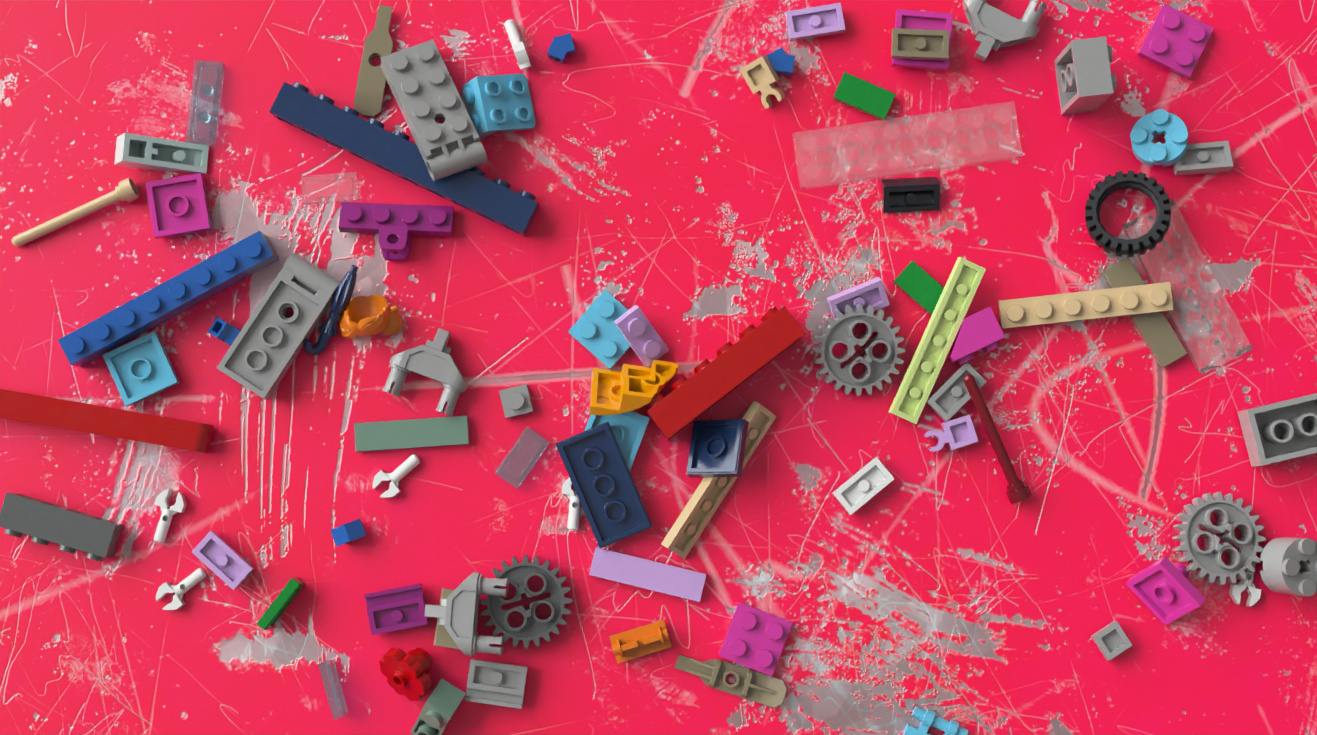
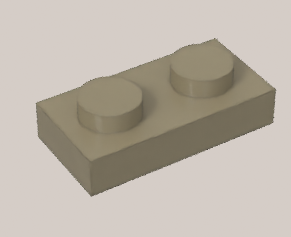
M892 29L891 59L948 60L949 30Z

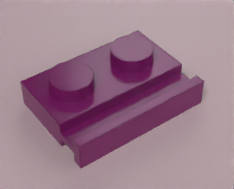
M422 583L364 594L371 635L429 624L428 617L425 616L426 604Z

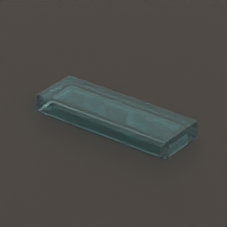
M195 60L185 142L214 147L216 145L225 69L223 62Z

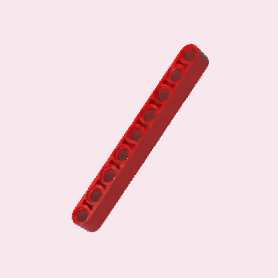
M0 389V418L204 453L209 452L214 425Z

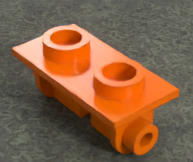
M664 620L609 636L617 664L672 647Z

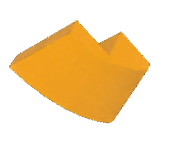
M653 360L651 368L623 364L621 372L593 368L589 415L621 414L650 403L678 371L679 363Z

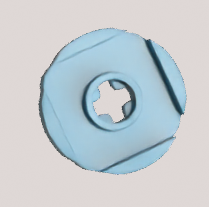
M1157 109L1153 113L1140 118L1134 125L1130 133L1132 151L1135 157L1147 166H1153V164L1163 165V167L1170 166L1180 160L1187 150V127L1175 114L1168 113L1164 109ZM1164 134L1166 142L1154 144V136Z

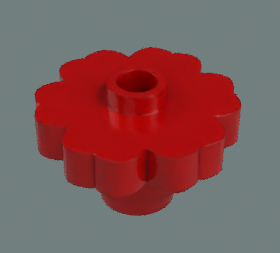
M391 648L379 661L380 671L387 677L388 684L399 695L404 694L410 701H420L431 689V679L427 673L430 671L433 661L424 649L416 648L406 654L401 648Z

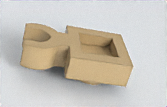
M766 55L740 69L752 93L755 94L758 91L762 93L761 102L766 109L773 106L770 101L771 94L776 96L778 102L785 99L783 91L773 84L779 80V77Z

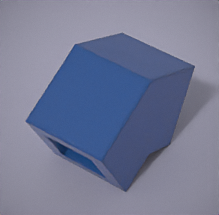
M571 33L553 38L547 52L548 58L564 64L567 56L576 54Z
M782 47L767 55L777 75L792 76L795 56L786 55Z
M219 317L215 319L208 330L209 333L230 346L241 331Z
M360 519L330 530L336 547L366 536Z

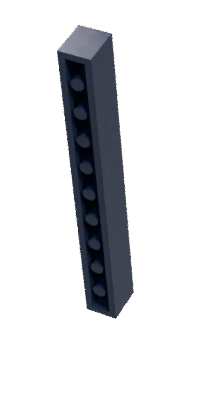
M286 82L283 83L269 111L275 118L519 235L526 236L539 209L534 195L523 190L520 193L514 192L509 189L510 184L498 178L491 181L484 177L485 172L476 167H471L469 170L466 169L433 181L417 145L408 141L410 138L408 135L398 130H394L391 133L383 129L384 124L373 118H369L368 121L358 117L360 113L348 106L340 109L333 105L334 100L325 95L319 94L318 97L309 94V89L300 83L294 82L293 85Z

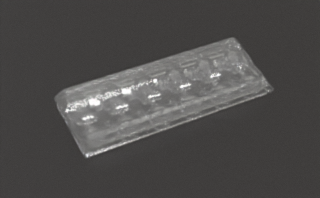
M1173 199L1169 201L1171 204V220L1164 239L1157 243L1156 247L1151 251L1147 250L1143 255H1136L1152 284L1170 282L1173 310L1166 312L1196 369L1202 375L1253 348ZM1156 208L1123 224L1128 240L1139 238L1148 233L1155 223Z

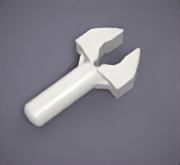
M512 19L507 20L504 26L520 70L528 68L531 65L515 21Z
M413 454L392 473H385L383 470H380L374 476L372 488L376 489L383 481L391 480L389 489L380 497H395L401 492L398 488L399 481L420 463V459Z
M569 477L562 485V494H566L570 499L567 528L575 531L579 528L581 503L578 496H575V492L572 490V482Z
M167 489L157 496L155 505L160 506L162 514L154 535V541L164 543L173 515L178 512H185L187 504L182 492H178L176 503L171 507L168 503V498L172 489Z
M1245 572L1246 579H1242L1236 585L1230 584L1229 594L1233 602L1239 605L1241 592L1246 589L1248 592L1246 606L1251 607L1260 599L1261 590L1256 589L1253 584L1254 572Z
M198 568L177 585H171L169 581L165 582L158 588L156 601L162 599L167 593H175L173 601L162 609H180L185 605L183 601L184 593L206 577L205 571Z

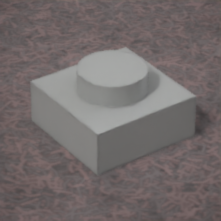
M527 384L499 391L506 419L534 412Z
M1117 621L1111 622L1091 635L1107 661L1133 646Z

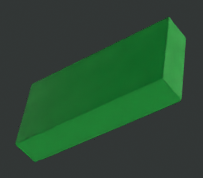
M844 72L833 99L884 121L896 94Z
M912 260L893 281L896 286L932 316L944 289L936 280Z
M298 577L291 578L256 624L263 630L272 628L304 587V582Z

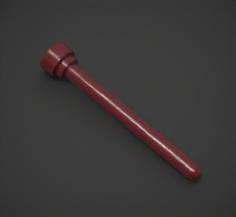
M966 374L963 381L1009 484L1006 486L1008 489L1006 494L1011 504L1020 502L1032 495L1027 484L1023 483V480H1019L974 376Z

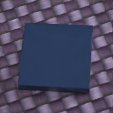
M745 419L694 421L686 475L691 478L741 477L749 422Z

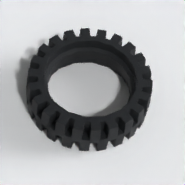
M1120 171L1116 172L1115 176H1111V174L1106 176L1103 182L1099 181L1095 189L1091 190L1085 207V222L1090 237L1095 240V244L1099 248L1103 247L1105 252L1109 254L1113 252L1115 256L1122 257V255L1134 257V254H1139L1140 256L1145 254L1147 250L1151 251L1154 249L1156 244L1164 239L1171 220V204L1168 194L1164 192V187L1161 184L1158 185L1153 177L1147 178L1146 174L1142 172L1138 175L1134 174V171H1128L1126 174ZM1130 188L1140 190L1149 196L1155 205L1157 215L1155 223L1148 233L1136 239L1125 240L1116 238L1105 230L1100 222L1099 212L1101 204L1110 194L1117 190Z

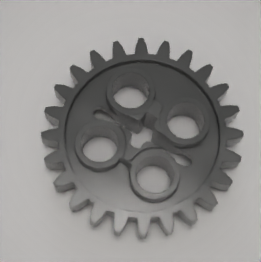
M524 555L522 563H519L516 556L512 557L511 566L505 561L501 562L503 571L496 568L492 569L496 576L495 578H508L509 583L515 586L516 595L513 599L488 595L487 599L479 601L480 604L487 605L488 607L481 615H490L491 618L485 625L491 626L494 624L496 629L493 635L495 636L500 632L504 633V642L510 637L513 638V647H516L520 640H523L525 648L529 647L530 640H533L538 647L541 642L540 637H544L546 641L550 642L551 636L549 632L552 631L555 634H559L560 630L556 625L558 623L566 625L567 621L562 615L571 614L572 612L565 608V604L573 602V599L565 597V593L570 591L571 587H562V583L567 577L557 578L556 574L560 568L557 567L552 571L549 570V560L540 565L539 556H536L532 563L529 562L528 555ZM537 575L543 579L544 586L541 591L536 592L530 589L528 582L531 576ZM546 592L551 593L549 598L532 602L530 609H526L525 605L507 610L502 609L504 604L521 600L523 593H526L527 597H533ZM540 603H546L551 607L552 613L549 618L542 619L537 615L536 608ZM518 611L523 614L524 622L522 626L515 627L510 624L509 615L511 612Z

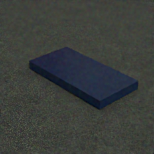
M609 421L556 443L599 548L653 527Z

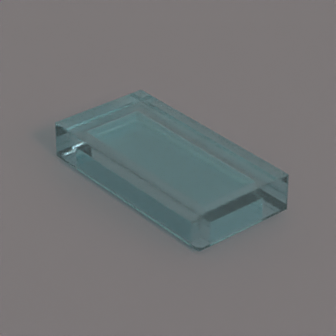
M526 427L494 473L519 489L550 442L529 427Z
M330 659L318 663L333 720L344 717L348 714V709L335 662Z

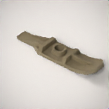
M379 5L375 28L365 39L353 106L360 115L374 117L382 111L387 80L381 69V64L373 66L371 61L374 57L381 58L392 54L393 42L389 30L393 7Z
M679 654L675 664L676 669L699 676L708 687L773 708L784 703L788 690L781 679L719 659L702 662ZM730 673L735 674L737 677L734 684H728L725 680L726 676Z

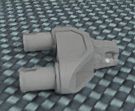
M963 0V9L976 37L975 41L980 43L974 57L983 62L986 60L991 49L998 51L999 48L1021 44L1034 39L1038 33L1037 24L1047 8V5L1041 1L1035 11L1034 9L1039 0H1030L1022 19H1017L989 5L986 2L987 0Z
M438 328L434 341L427 340L425 345H420L392 356L389 361V366L392 368L382 391L400 397L407 374H411V372L443 383L444 390L435 410L453 416L460 393H464L468 385L450 355L452 348L447 347L451 333Z
M473 572L447 599H441V605H425V616L440 618L439 625H444L456 645L466 656L476 655L477 652L502 655L503 647L492 646V644H504L503 636L479 635L477 632L479 597L482 594L507 597L508 589H501L496 586H509V579L483 577V574L480 572Z

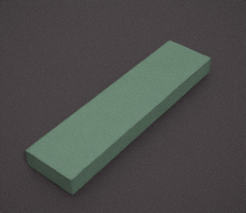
M468 416L354 423L355 452L470 444Z

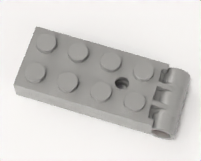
M433 39L381 57L383 74L433 181L487 162L485 149L482 143L478 141L480 137Z
M295 252L292 253L220 361L217 369L263 399L269 400L304 347L305 339H309L331 306L340 281ZM288 309H293V316L287 318L286 311Z

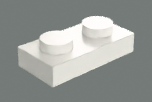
M875 457L832 492V494L849 515H852L893 481L894 477L880 460Z

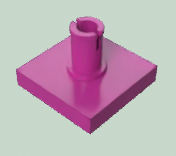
M1166 556L1133 575L1126 582V585L1164 625L1198 608L1205 601V597L1187 580L1189 572L1186 571V567L1181 564L1173 565Z

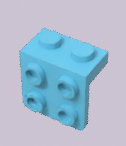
M524 74L476 76L462 86V100L466 104L467 112L480 137L479 140L486 138L494 132L531 129L536 125L528 82Z

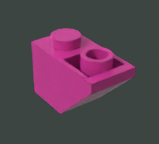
M991 307L963 319L947 358L949 363L957 360L959 365L975 358L973 352L981 348L986 353L1000 346L998 340L1004 338L1005 335Z

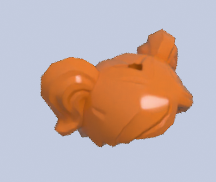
M381 295L351 298L346 310L341 312L339 322L340 333L348 339H353L356 335L373 336L380 332L392 336L403 328V320L398 314L399 307L397 305L390 307L384 296Z

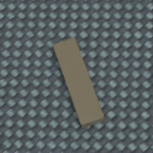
M1128 257L1102 272L1111 288L1145 285ZM1162 312L1129 315L1161 368L1187 354V351Z

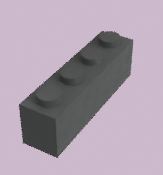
M6 492L0 511V527L5 528V534L15 537H21L22 533L32 536V542L42 545H48L49 541L60 544L59 550L69 553H76V550L87 552V558L96 561H103V558L114 556L123 528V524L18 493Z

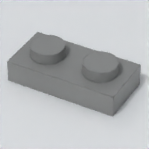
M1229 141L1187 144V150L1183 157L1173 164L1175 176L1231 171L1233 161Z
M965 362L926 402L945 422L971 398L963 381L966 374L974 376L979 389L987 382L968 362Z

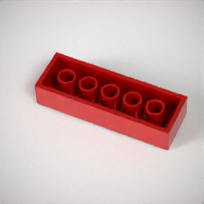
M776 306L770 309L760 319L762 323L759 326L755 327L753 324L748 326L739 334L738 338L740 340L734 345L730 341L716 351L718 357L712 362L705 359L694 368L693 372L695 375L688 380L683 376L671 386L672 392L664 397L661 393L648 403L650 409L647 411V415L667 441L804 336V330L785 306L779 310Z

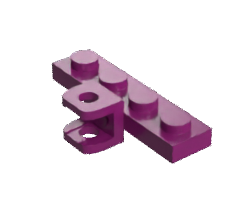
M341 202L339 230L340 232L379 234V246L384 260L406 261L410 253V235L452 237L454 207ZM391 251H399V253L393 254Z

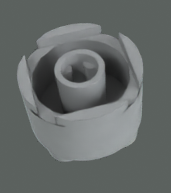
M1282 537L1272 539L1266 544L1260 556V561H1263V571L1260 570V574L1264 584L1276 593L1313 596L1317 592V542L1310 538Z

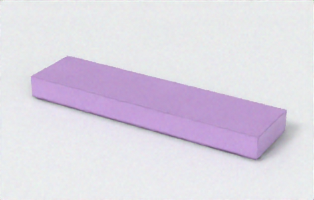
M598 547L595 549L589 573L591 576L700 602L706 578L704 573Z

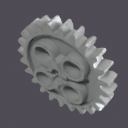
M857 303L855 311L849 305H846L845 314L836 309L835 314L837 318L833 320L826 316L825 318L829 325L827 327L819 325L818 328L823 332V335L814 336V339L820 342V346H815L812 350L820 353V356L813 359L816 364H823L817 370L818 373L825 374L828 372L824 381L828 384L835 380L833 386L835 390L840 389L844 385V393L847 395L852 388H854L857 396L861 395L862 388H865L866 392L871 395L872 386L874 385L879 390H883L881 381L885 380L888 383H892L888 375L890 372L899 374L894 365L895 363L903 364L904 362L897 357V354L905 352L904 348L897 345L904 340V337L895 336L900 327L897 325L890 327L893 318L889 316L882 319L884 311L881 309L874 315V307L872 305H869L866 311H863L860 303ZM857 323H864L866 327L865 333L860 337H855L852 332L853 327ZM876 331L877 335L866 343L871 334ZM837 343H844L846 348L844 354L838 357L833 356V346ZM883 343L885 345L884 353L878 357L873 356L872 348L874 345ZM856 344L862 346L864 351L862 355L855 353L856 351L853 347ZM851 357L846 366L841 368L840 364ZM856 363H863L865 366V370L860 376L852 375V367Z
M1221 492L1213 493L1212 496L1210 493L1202 495V499L1200 497L1193 498V505L1187 504L1183 506L1187 514L1181 513L1177 515L1182 524L1173 525L1174 529L1180 531L1179 535L1172 537L1173 540L1180 542V546L1174 548V551H1182L1183 556L1178 561H1188L1189 564L1186 571L1196 570L1195 579H1202L1205 576L1206 584L1215 581L1217 585H1225V582L1228 584L1236 583V578L1238 580L1246 579L1245 572L1252 573L1255 571L1251 563H1261L1256 553H1261L1263 548L1258 546V542L1266 540L1265 537L1258 536V531H1261L1264 526H1256L1254 523L1259 518V515L1250 516L1249 512L1252 506L1249 505L1242 508L1243 499L1239 498L1233 501L1231 493L1222 496ZM1211 512L1217 519L1215 526L1210 521ZM1235 527L1239 529L1241 534L1239 540L1234 536ZM1198 537L1202 538L1204 542L1203 550L1197 545ZM1233 546L1238 547L1240 549V552H1238V550ZM1223 551L1228 556V563L1226 565L1221 559Z

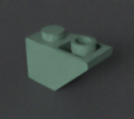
M441 679L426 701L410 733L412 735H442L466 693Z

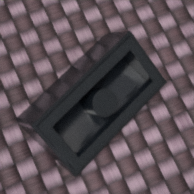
M937 177L881 180L883 213L939 210L940 183Z

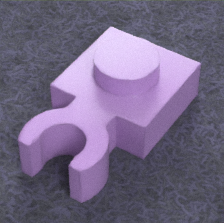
M970 414L941 423L943 432L931 430L924 434L925 438L935 436L938 440L936 446L929 448L930 452L941 450L945 443H948L950 450H954L978 442Z

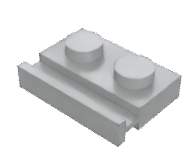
M471 659L465 701L522 709L528 666Z

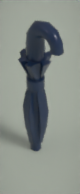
M352 265L350 271L346 273L334 294L332 310H330L328 319L318 328L321 334L315 346H312L311 340L305 339L304 348L306 353L310 355L321 354L327 348L331 337H336L337 321H339L341 312L350 301L355 287L357 266Z

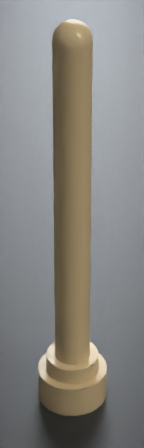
M128 177L120 181L114 191L14 236L12 244L20 247L119 200L131 202L140 197L138 188L134 181Z

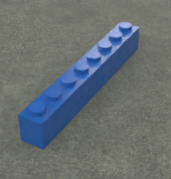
M258 231L60 338L58 342L70 364L83 367L278 261L279 258L267 236Z

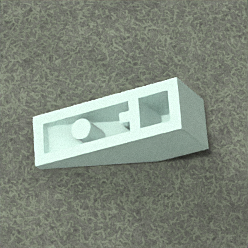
M123 133L117 137L114 165L148 170L206 174L209 146Z

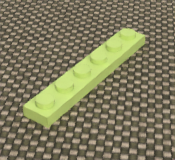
M962 257L957 258L888 412L917 424L986 271L985 268Z

